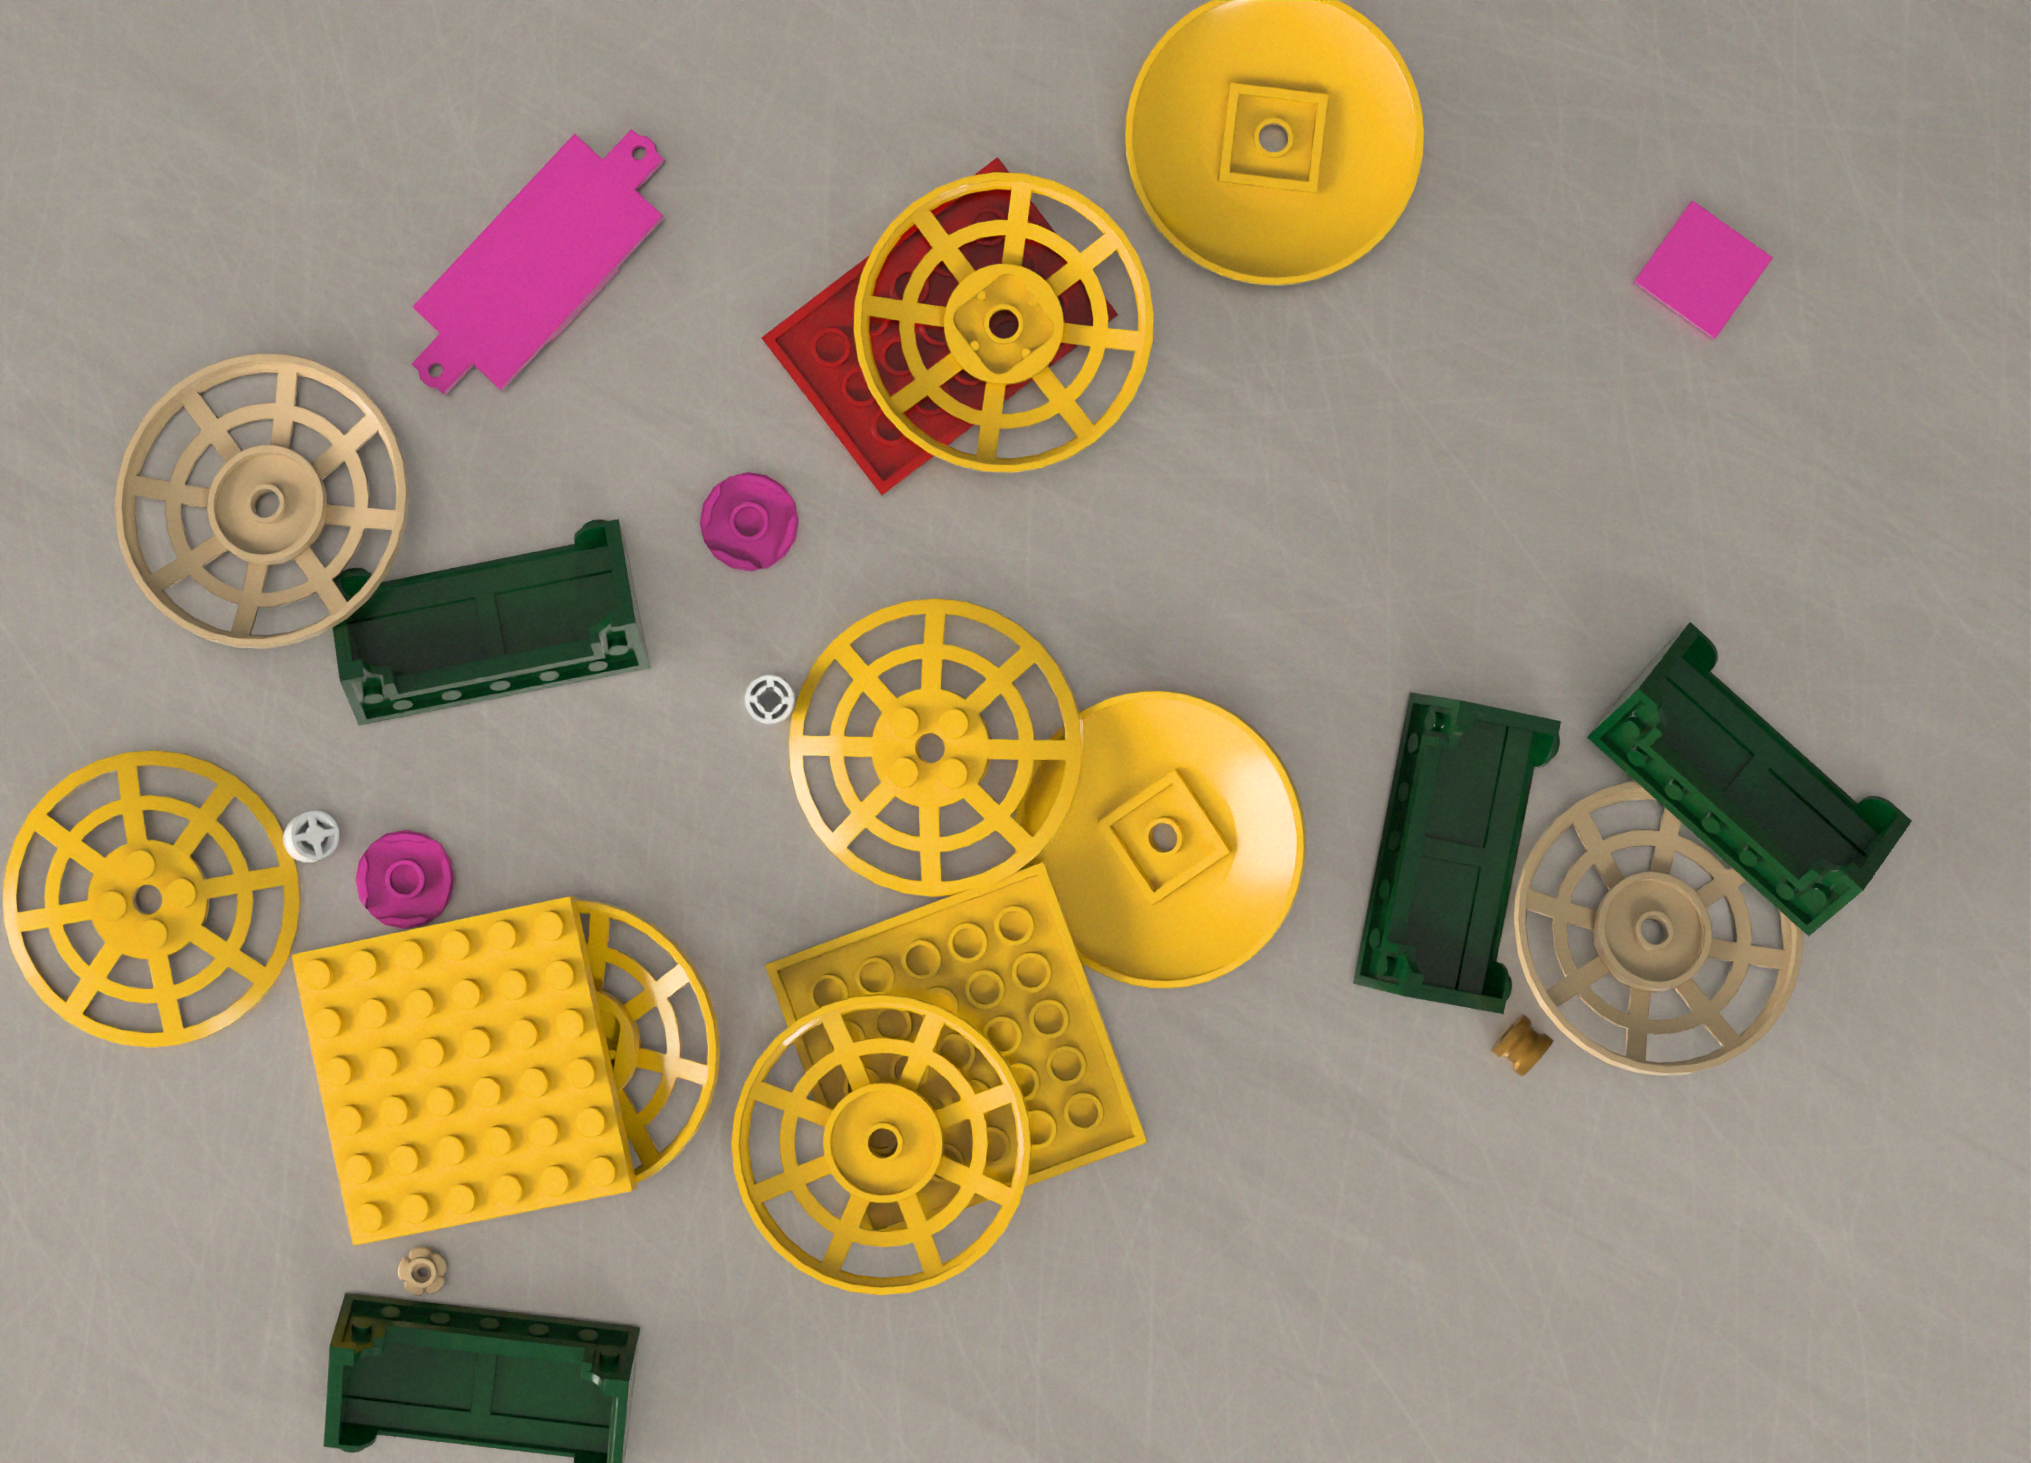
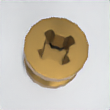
M1522 1014L1501 1035L1491 1051L1498 1057L1508 1058L1513 1063V1070L1522 1077L1542 1058L1554 1040L1546 1033L1538 1034L1532 1028L1531 1020Z

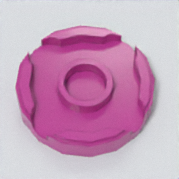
M750 472L730 476L713 487L703 503L700 517V527L704 542L714 557L733 569L750 572L770 568L786 557L796 541L799 526L795 501L785 487L767 475Z
M402 830L387 833L369 846L359 860L355 880L359 899L372 916L387 926L408 929L426 925L444 912L453 898L456 875L453 860L441 843L426 833Z

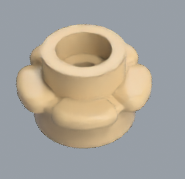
M427 1247L412 1249L409 1252V1256L403 1258L399 1263L398 1276L404 1281L406 1291L412 1295L422 1296L427 1292L428 1294H434L445 1283L443 1276L447 1271L446 1262L439 1253H433ZM421 1267L427 1269V1275L424 1277L418 1274V1269Z

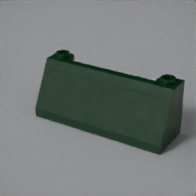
M597 519L585 523L575 533L573 537L574 544L381 582L372 596L346 620L332 628L340 683L358 725L650 668L627 545L619 519L611 521ZM349 568L342 571L333 581L348 602L361 590L373 573L367 572L363 568Z
M1689 622L1661 649L1598 722L1587 738L1806 935L1810 936L1864 891L1912 820L1885 798L1868 796L1858 803L1853 800L1711 672L1718 661L1717 649L1706 635Z
M1410 692L1353 984L1404 997L1504 1014L1506 1001L1512 991V980L1506 966L1501 962H1497V956L1534 768L1546 766L1556 756L1560 746L1559 729L1561 721L1457 699Z
M345 1293L329 1346L323 1447L337 1448L345 1452L355 1453L373 1445L378 1435L573 1457L574 1463H624L640 1327Z

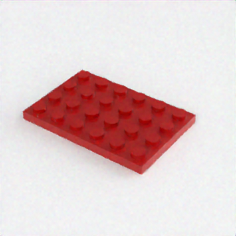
M997 157L974 175L1010 172ZM994 189L970 193L943 203L932 210L931 213L948 235L976 223L1008 220L1011 190ZM1030 200L1027 223L1041 226L1056 233ZM915 224L901 236L888 254L877 277L873 296L903 300L904 291L913 271L923 257L932 249V246ZM998 235L980 238L964 244L958 249L973 269L977 271L986 266L1002 264L1005 236ZM1025 238L1022 267L1035 272L1044 280H1047L1068 263L1049 247ZM867 256L761 337V339L883 496L931 460L934 455L926 452L904 436L883 413L868 388L859 364L854 336V310L861 274L869 258ZM943 261L934 268L927 278L917 303L947 306L959 282ZM1080 279L1057 297L1062 308L1063 321L1069 324L1093 326L1091 302ZM1105 298L1108 323H1110L1118 316V313ZM1006 310L996 312L989 321L990 331L994 336L1001 339L1012 337L1017 332L1019 326L1017 317L1012 312ZM870 316L869 334L873 358L882 383L892 397L915 380L902 351L899 332L900 321ZM915 323L914 332L917 349L925 368L929 370L951 353L946 342L944 327ZM1061 343L1048 367L1051 368L1080 345ZM962 369L940 386L945 393L958 402L975 410L982 411L986 382L973 377ZM1030 378L1020 383L1006 385L1003 404L1034 380ZM928 395L904 412L915 426L936 441L947 446L975 426L950 415L935 404Z

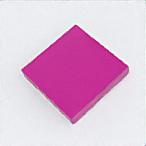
M1692 200L1633 283L1714 340L1773 257Z

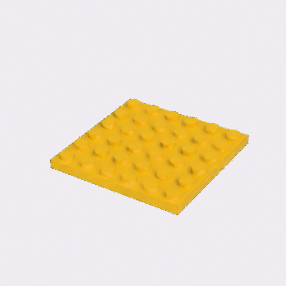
M1045 861L1017 871L1015 874L989 887L972 888L765 964L787 1027H790L801 1017L833 1002L854 996L888 994L913 997L939 1005L965 1019L986 1036L1010 1066L1021 1087L1028 1110L1032 1150L1029 1176L1025 1187L1148 1142ZM884 1008L860 1010L842 1015L853 1042L864 1039L892 1038L915 1043L925 1017L910 1011ZM823 1023L810 1029L794 1042L805 1073L826 1054L835 1050ZM943 1024L933 1051L942 1055L962 1073L972 1086L975 1094L1002 1085L996 1070L980 1050L959 1032ZM874 1053L860 1056L871 1083H898L908 1060V1056L892 1053ZM840 1064L825 1074L811 1091L816 1102L834 1109L853 1090ZM927 1065L917 1092L925 1097L935 1110L962 1100L950 1082L934 1068ZM1011 1103L984 1113L987 1125L988 1151L983 1174L1008 1186L1011 1185L1015 1172L1017 1154L1016 1124ZM970 1119L943 1129V1156L970 1167L973 1136ZM880 1128L871 1134L870 1146L876 1154L889 1156L896 1151L898 1141L892 1131ZM934 1174L931 1180L917 1192L926 1219L934 1217L943 1210L957 1195L961 1186ZM975 1193L964 1209L986 1202L989 1199ZM898 1201L891 1203L870 1202L861 1222L862 1228L868 1230L893 1231L908 1228Z
M576 895L291 955L353 1246L638 1189Z

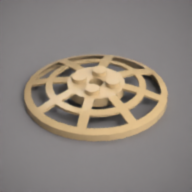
M257 353L229 358L204 367L177 383L154 404L138 425L124 453L117 478L114 510L117 537L125 563L139 588L159 611L183 629L211 642L236 648L268 649L293 645L323 634L350 617L372 596L387 576L400 550L408 521L410 491L407 465L398 437L384 413L361 388L339 372L313 360L287 354ZM259 373H278L275 403L244 406L217 418L200 395L215 385L237 377ZM298 376L314 379L336 389L355 403L365 416L344 435L324 417L296 406ZM184 407L202 431L191 440L182 452L172 471L170 482L140 476L144 461L156 437L169 420ZM273 419L270 445L255 446L242 451L229 434L230 430L249 422ZM294 422L316 430L333 444L311 464L301 455L290 450ZM377 432L386 445L394 469L397 494L395 510L369 508L368 480L357 451ZM212 444L225 461V464L215 475L210 488L186 485L196 462ZM344 462L348 466L353 481L354 507L328 504L327 491L323 479ZM266 493L277 494L280 501L277 512L267 518L258 517L256 513L258 499ZM136 496L166 502L167 532L178 559L154 573H151L145 562L137 537L135 518ZM183 505L207 508L208 520L214 533L212 537L194 549L190 548L184 531ZM324 525L350 527L349 534L341 550L325 568L311 546L318 539ZM365 529L392 530L388 546L376 570L361 590L347 602L333 580L342 573L354 557L363 539ZM226 551H230L238 558L249 562L243 590L236 589L219 581L204 566ZM294 559L308 579L305 583L288 590L263 593L270 565L283 564ZM191 575L197 583L210 593L228 602L239 604L231 632L215 628L194 618L175 604L164 590ZM318 593L331 613L322 620L295 631L272 635H251L259 607L271 608L289 605Z
M1636 781L1607 787L1579 800L1556 818L1537 840L1523 866L1515 895L1514 931L1517 953L1526 981L1539 1005L1558 1029L1580 1048L1608 1064L1635 1073L1657 1076L1687 1075L1717 1067L1747 1051L1767 1034L1784 1012L1797 983L1802 963L1804 932L1779 910L1782 929V950L1752 945L1750 914L1744 896L1739 889V886L1745 883L1746 880L1732 867L1727 870L1718 859L1703 847L1687 838L1678 836L1681 821L1665 807L1658 831H1627L1603 840L1590 815L1591 812L1623 801L1656 800ZM1573 824L1586 852L1575 861L1566 873L1556 898L1532 890L1531 886L1534 875L1545 853L1560 834ZM1629 847H1654L1650 871L1637 873L1627 878H1624L1611 855L1614 851ZM1674 852L1695 862L1713 880L1697 891H1694L1685 882L1671 876L1670 871ZM1592 865H1594L1608 889L1597 905L1596 910L1570 903L1579 880ZM1723 896L1729 905L1733 917L1735 942L1712 938V926L1706 908ZM1527 910L1552 918L1554 949L1566 978L1548 990H1545L1537 975L1529 950L1526 928ZM1644 920H1653L1660 925L1663 931V939L1660 944L1654 945L1644 939L1641 933V925ZM1567 923L1592 930L1593 943L1598 956L1577 969L1569 948ZM1707 958L1732 962L1724 984L1714 997L1708 1000L1692 977L1701 969ZM1749 965L1777 969L1778 974L1775 986L1764 1008L1751 1025L1738 1035L1719 1012L1729 1004L1738 992L1747 974ZM1610 973L1619 982L1630 987L1628 1014L1607 1004L1589 986ZM1674 988L1692 1011L1687 1015L1673 1019H1648L1651 992H1663ZM1577 994L1599 1016L1616 1026L1627 1029L1625 1056L1612 1052L1587 1038L1565 1018L1557 1007ZM1703 1024L1722 1046L1710 1054L1686 1061L1661 1063L1646 1061L1647 1034H1675Z

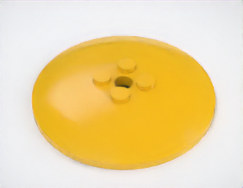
M1211 0L1191 11L1171 27L1154 46L1145 60L1135 81L1128 105L1125 128L1126 158L1132 183L1146 214L1166 240L1185 257L1217 275L1239 282L1271 286L1299 284L1331 275L1351 265L1375 247L1395 225L1407 206L1419 176L1424 146L1423 113L1414 80L1402 56L1393 43L1375 24L1349 5L1339 0ZM1277 125L1283 128L1288 137L1286 147L1279 152L1265 150L1259 142V133L1264 127Z
M1169 690L1131 692L1109 698L1080 712L1083 726L1084 758L1081 781L1073 807L1058 834L1042 853L1024 868L1045 861L1082 963L1114 980L1148 988L1192 986L1225 975L1244 964L1273 938L1284 923L1297 897L1305 868L1306 826L1298 791L1281 757L1271 744L1242 717L1220 704L1188 693ZM1064 725L1049 740H1065ZM1065 760L1034 761V770L1028 789L1015 814V820L1032 837L1043 825L1056 801L1063 779ZM1159 823L1169 824L1176 831L1177 843L1172 850L1160 848L1154 840V829Z

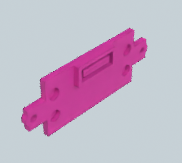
M631 129L602 159L574 133L413 305V308L440 333L412 363L419 372L420 380L429 388L438 389L446 396L462 377L475 366L503 391L549 341L553 342L619 272L618 267L665 218L637 192L665 162L664 158L658 154L657 146L647 136L638 135ZM638 148L646 149V155L641 160L634 158V152ZM442 365V374L438 377H432V367Z

